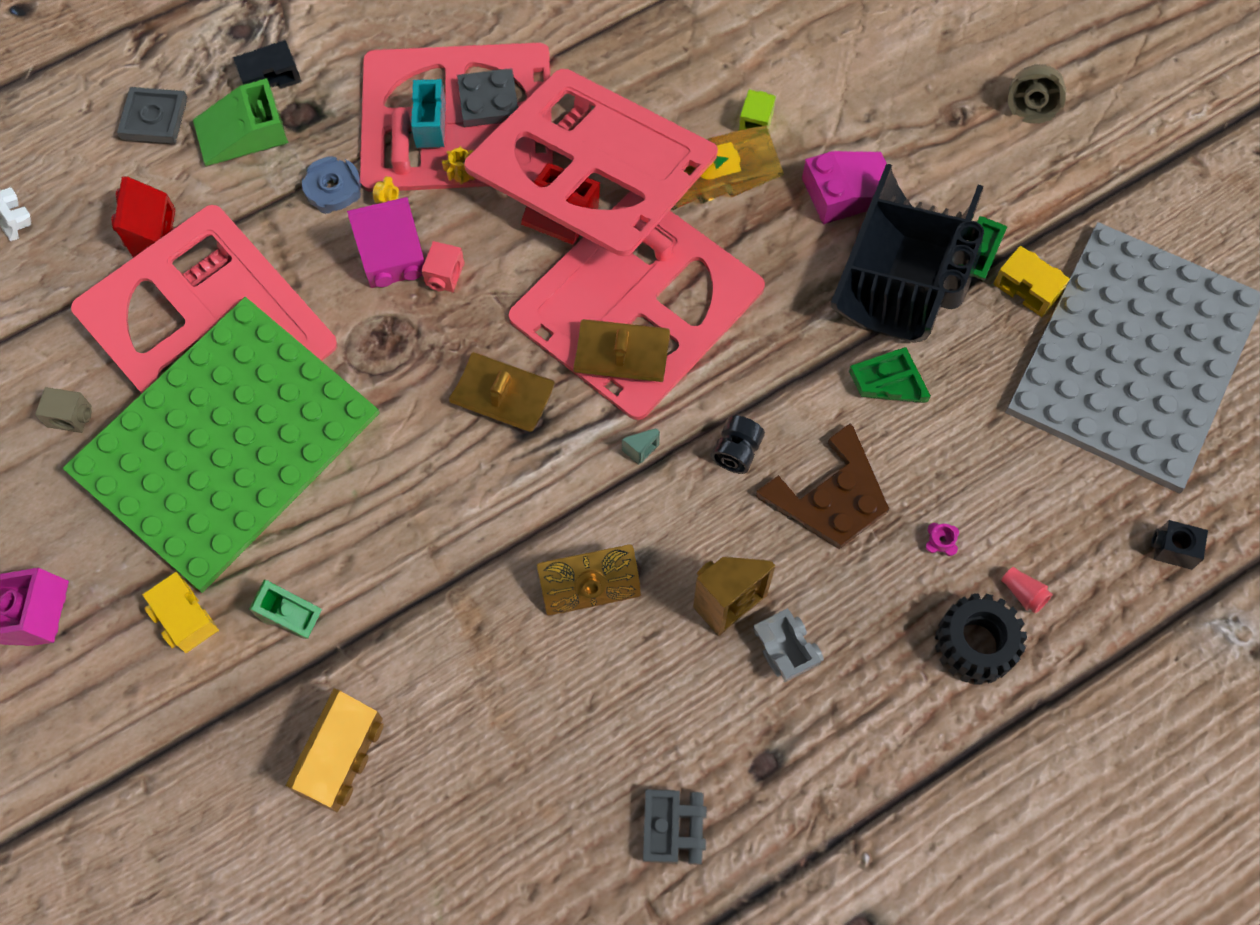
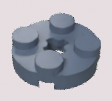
M325 157L313 162L308 167V174L305 176V179H302V188L309 203L318 208L320 212L328 214L332 211L344 209L361 197L360 176L356 167L350 161L345 160L346 162L337 160L336 157ZM333 180L334 183L338 182L335 187H327V182Z

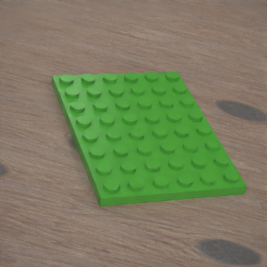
M244 297L71 459L63 469L195 588L203 593L380 412L377 407L247 297Z

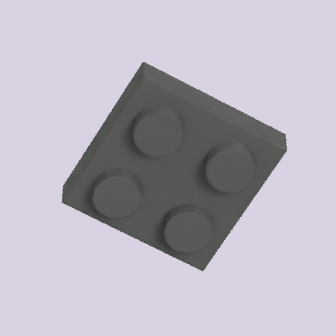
M512 68L457 75L464 127L502 123L518 108Z
M130 87L117 131L120 139L176 144L188 99L185 91Z

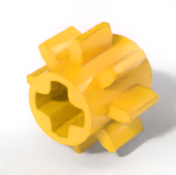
M459 146V148L452 151H447L448 160H443L442 165L443 170L447 171L449 181L454 179L463 184V182H467L470 179H475L465 171V159L473 150L468 152Z

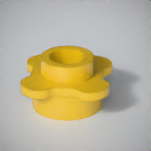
M386 176L383 181H378L373 188V199L376 204L396 200L399 197V189L394 186L393 180L389 176Z

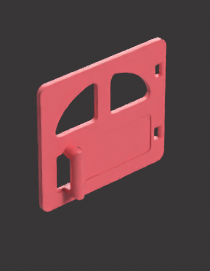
M543 43L384 49L367 52L363 62L360 180L363 189L373 192L375 184L378 181H383L386 176L392 178L394 186L398 187L399 191L491 187L476 178L463 182V184L454 179L449 181L447 171L443 170L442 161L448 160L447 151H452L459 148V146L468 152L470 150L474 151L502 124L494 123L464 127L457 75L466 74V70L473 66L490 70L512 68L514 82L523 89L527 96L524 101L517 102L518 107H520L550 77L548 46ZM442 68L446 71L444 147L421 148V165L411 167L409 160V131H412L411 117L413 107L388 108L385 106V102L400 84L411 77L428 70ZM543 72V82H534V73ZM551 109L543 116V118L552 122ZM388 132H392L391 163L393 168H385V135ZM521 137L515 146L516 159L525 175L534 183L548 162L553 164V150L546 147V153H536V143L539 142L529 137Z
M559 69L465 159V171L476 179L618 256H628L634 252L717 158L718 148L711 141L569 69ZM565 94L575 96L574 108L557 125L543 118ZM529 137L573 161L549 186L538 187L521 169L516 159L515 146L519 138ZM688 165L696 168L691 175L684 172ZM592 173H597L644 199V201L637 205L614 210L584 208L570 204L566 200ZM639 220H642L647 224L639 231L634 226Z
M630 191L611 210L631 207L641 203L644 199ZM669 211L642 241L655 251L656 261L653 264L645 263L633 253L628 256H618L583 237L509 311L510 323L622 412L635 420L645 418L761 296L765 287L764 279L672 211ZM639 220L634 227L640 231L647 223ZM693 261L703 262L712 281L711 304L704 321L699 326H691L656 299ZM643 317L655 327L668 328L670 330V338L679 346L676 351L667 356L663 382L584 374L573 371L580 323L583 319L631 324L636 318ZM541 327L552 334L548 341L536 333ZM610 381L622 389L618 396L605 387Z
M216 205L206 206L77 297L71 305V310L76 318L141 394L160 377V373L164 368L185 354L244 297H247L321 361L331 355L337 348L334 334L228 215ZM212 236L215 238L218 249L182 274L173 265L175 259L206 237ZM143 281H150L183 317L185 324L148 352L139 353L135 350L130 337L128 309L131 297L137 286Z

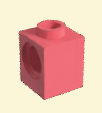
M436 241L432 242L421 270L426 286L435 291L446 290L454 292L464 266V258L460 247Z

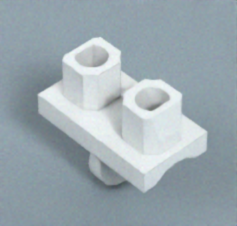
M7 188L0 190V227L8 239L13 241L19 239V229L31 225V219L25 207L10 210V208L19 205L18 198L13 189Z

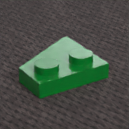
M907 347L850 366L849 373L861 397L920 403L928 402L931 397Z

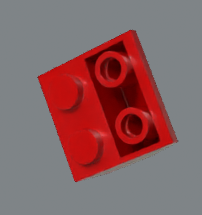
M548 162L534 181V184L538 187H547L565 169ZM586 178L566 201L576 206L598 209L600 182ZM526 206L521 219V225L574 245L580 236L579 234Z
M122 177L120 188L116 190L117 209L116 214L112 215L111 223L113 230L121 238L123 246L127 247L134 258L173 230L176 209L167 193L130 177Z

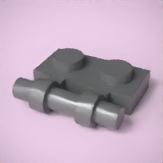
M646 789L643 862L678 864V849L689 850L688 864L702 865V853L706 850V839L703 838V819L707 818V807L704 806V793L691 792L690 805H680V791ZM679 818H689V837H679Z

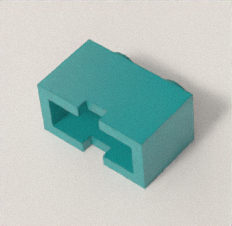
M442 79L413 80L411 129L416 148L444 147L446 100Z

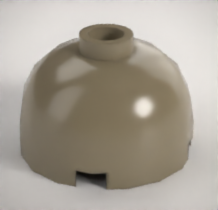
M1035 64L1026 67L1015 75L1010 84L1008 93L1010 111L1014 115L1016 113L1020 117H1025L1023 118L1024 122L1040 124L1050 121L1065 106L1066 85L1063 76L1050 66Z

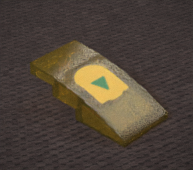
M767 125L708 138L707 140L714 143L718 148L717 158L671 210L673 211L695 200H699L701 204H704L726 193L732 198L784 175ZM688 165L684 172L691 175L696 168Z

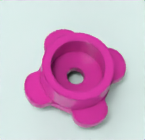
M930 524L927 528L930 535L929 541L926 543V549L930 553L938 551L944 552L948 556L955 555L958 551L956 546L959 536L958 528L949 524ZM940 537H944L945 542L940 541Z

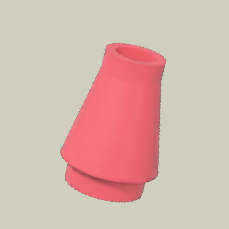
M1015 567L1009 569L1001 580L1026 611L1030 609L1036 614L1052 597V593L1047 590V585L1020 572Z

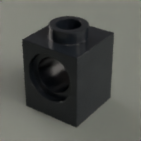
M1168 520L1160 529H1156L1151 541V547L1155 548L1153 560L1192 570L1204 560L1208 530ZM1172 539L1178 541L1182 549L1176 547Z

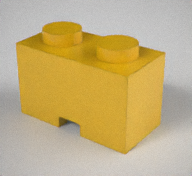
M1019 246L1001 267L993 285L1011 297L1015 294L1025 299L1023 302L1024 306L1040 317H1043L1063 293L1070 278L1065 276L1058 268L1052 267L1041 260L1034 252Z
M177 572L142 594L149 604L144 608L154 623L161 622L165 628L161 634L172 649L178 646L183 652L188 653L219 631L207 611L199 605V599L188 583Z

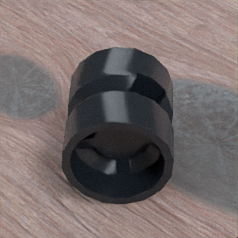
M732 415L726 421L721 433L723 438L717 440L711 453V458L717 465L730 472L745 474L753 462L754 452L759 449L765 436V431L758 423L749 418Z

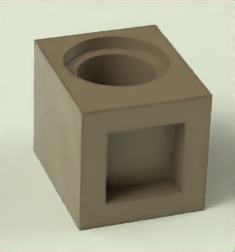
M45 387L35 415L48 428L82 433L85 424L91 418L92 405L80 392Z

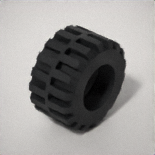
M979 593L972 594L969 599L966 597L959 599L944 615L935 633V639L938 640L935 649L936 653L942 652L943 654L939 659L942 665L948 663L951 666L948 671L954 676L958 672L962 675L960 680L968 682L972 678L974 679V684H982L985 680L988 683H992L999 677L1005 676L1021 659L1020 656L1025 652L1026 645L1023 643L1027 640V632L1020 630L1025 624L1022 618L1016 619L1015 614L1018 611L1013 606L1010 609L1005 607L1004 605L1007 601L1002 598L997 602L994 601L991 594H985L982 599ZM980 625L989 630L996 641V653L983 654L972 649L965 640L964 626Z

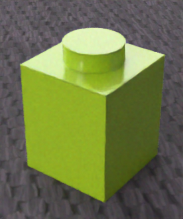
M749 89L740 115L738 133L766 139L774 113L776 95Z

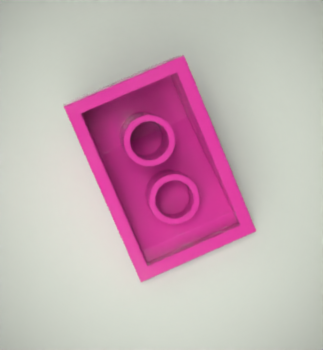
M831 151L805 159L802 181L823 225L868 211L887 164L881 152Z
M408 197L347 211L371 288L387 287L395 282L416 280L423 276L421 270L425 260Z
M41 568L0 574V644L34 646L54 643L63 604L66 600L69 581Z

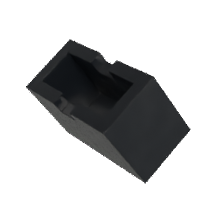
M286 40L232 57L243 85L267 78L271 88L280 85V88L283 89L302 82Z

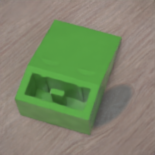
M267 78L237 87L193 119L205 166L288 143L276 99Z

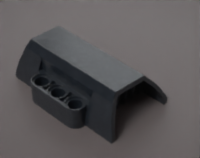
M886 164L832 298L831 308L867 330L912 343L926 340L932 332L940 308L956 309L964 302L982 251L984 229L978 222L972 220L984 186L977 185L971 204L963 214L959 211L956 216L948 215L949 209L945 208L943 213L935 212L934 205L929 210L922 209V202L913 207L900 189L892 172V165Z

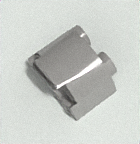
M788 608L753 625L755 635L760 638L765 647V650L762 652L777 677L782 675L784 682L820 665L824 660L817 644H810V642L808 643L803 636L807 634L803 622L799 617L794 618Z

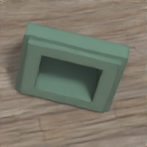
M655 428L623 438L622 451L638 465L641 464L659 446L660 431Z

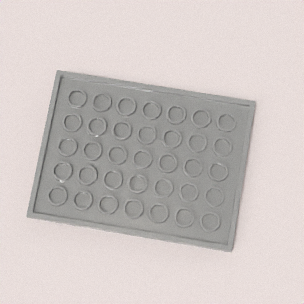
M1097 222L1005 413L1180 494L1185 489L1260 310V291Z

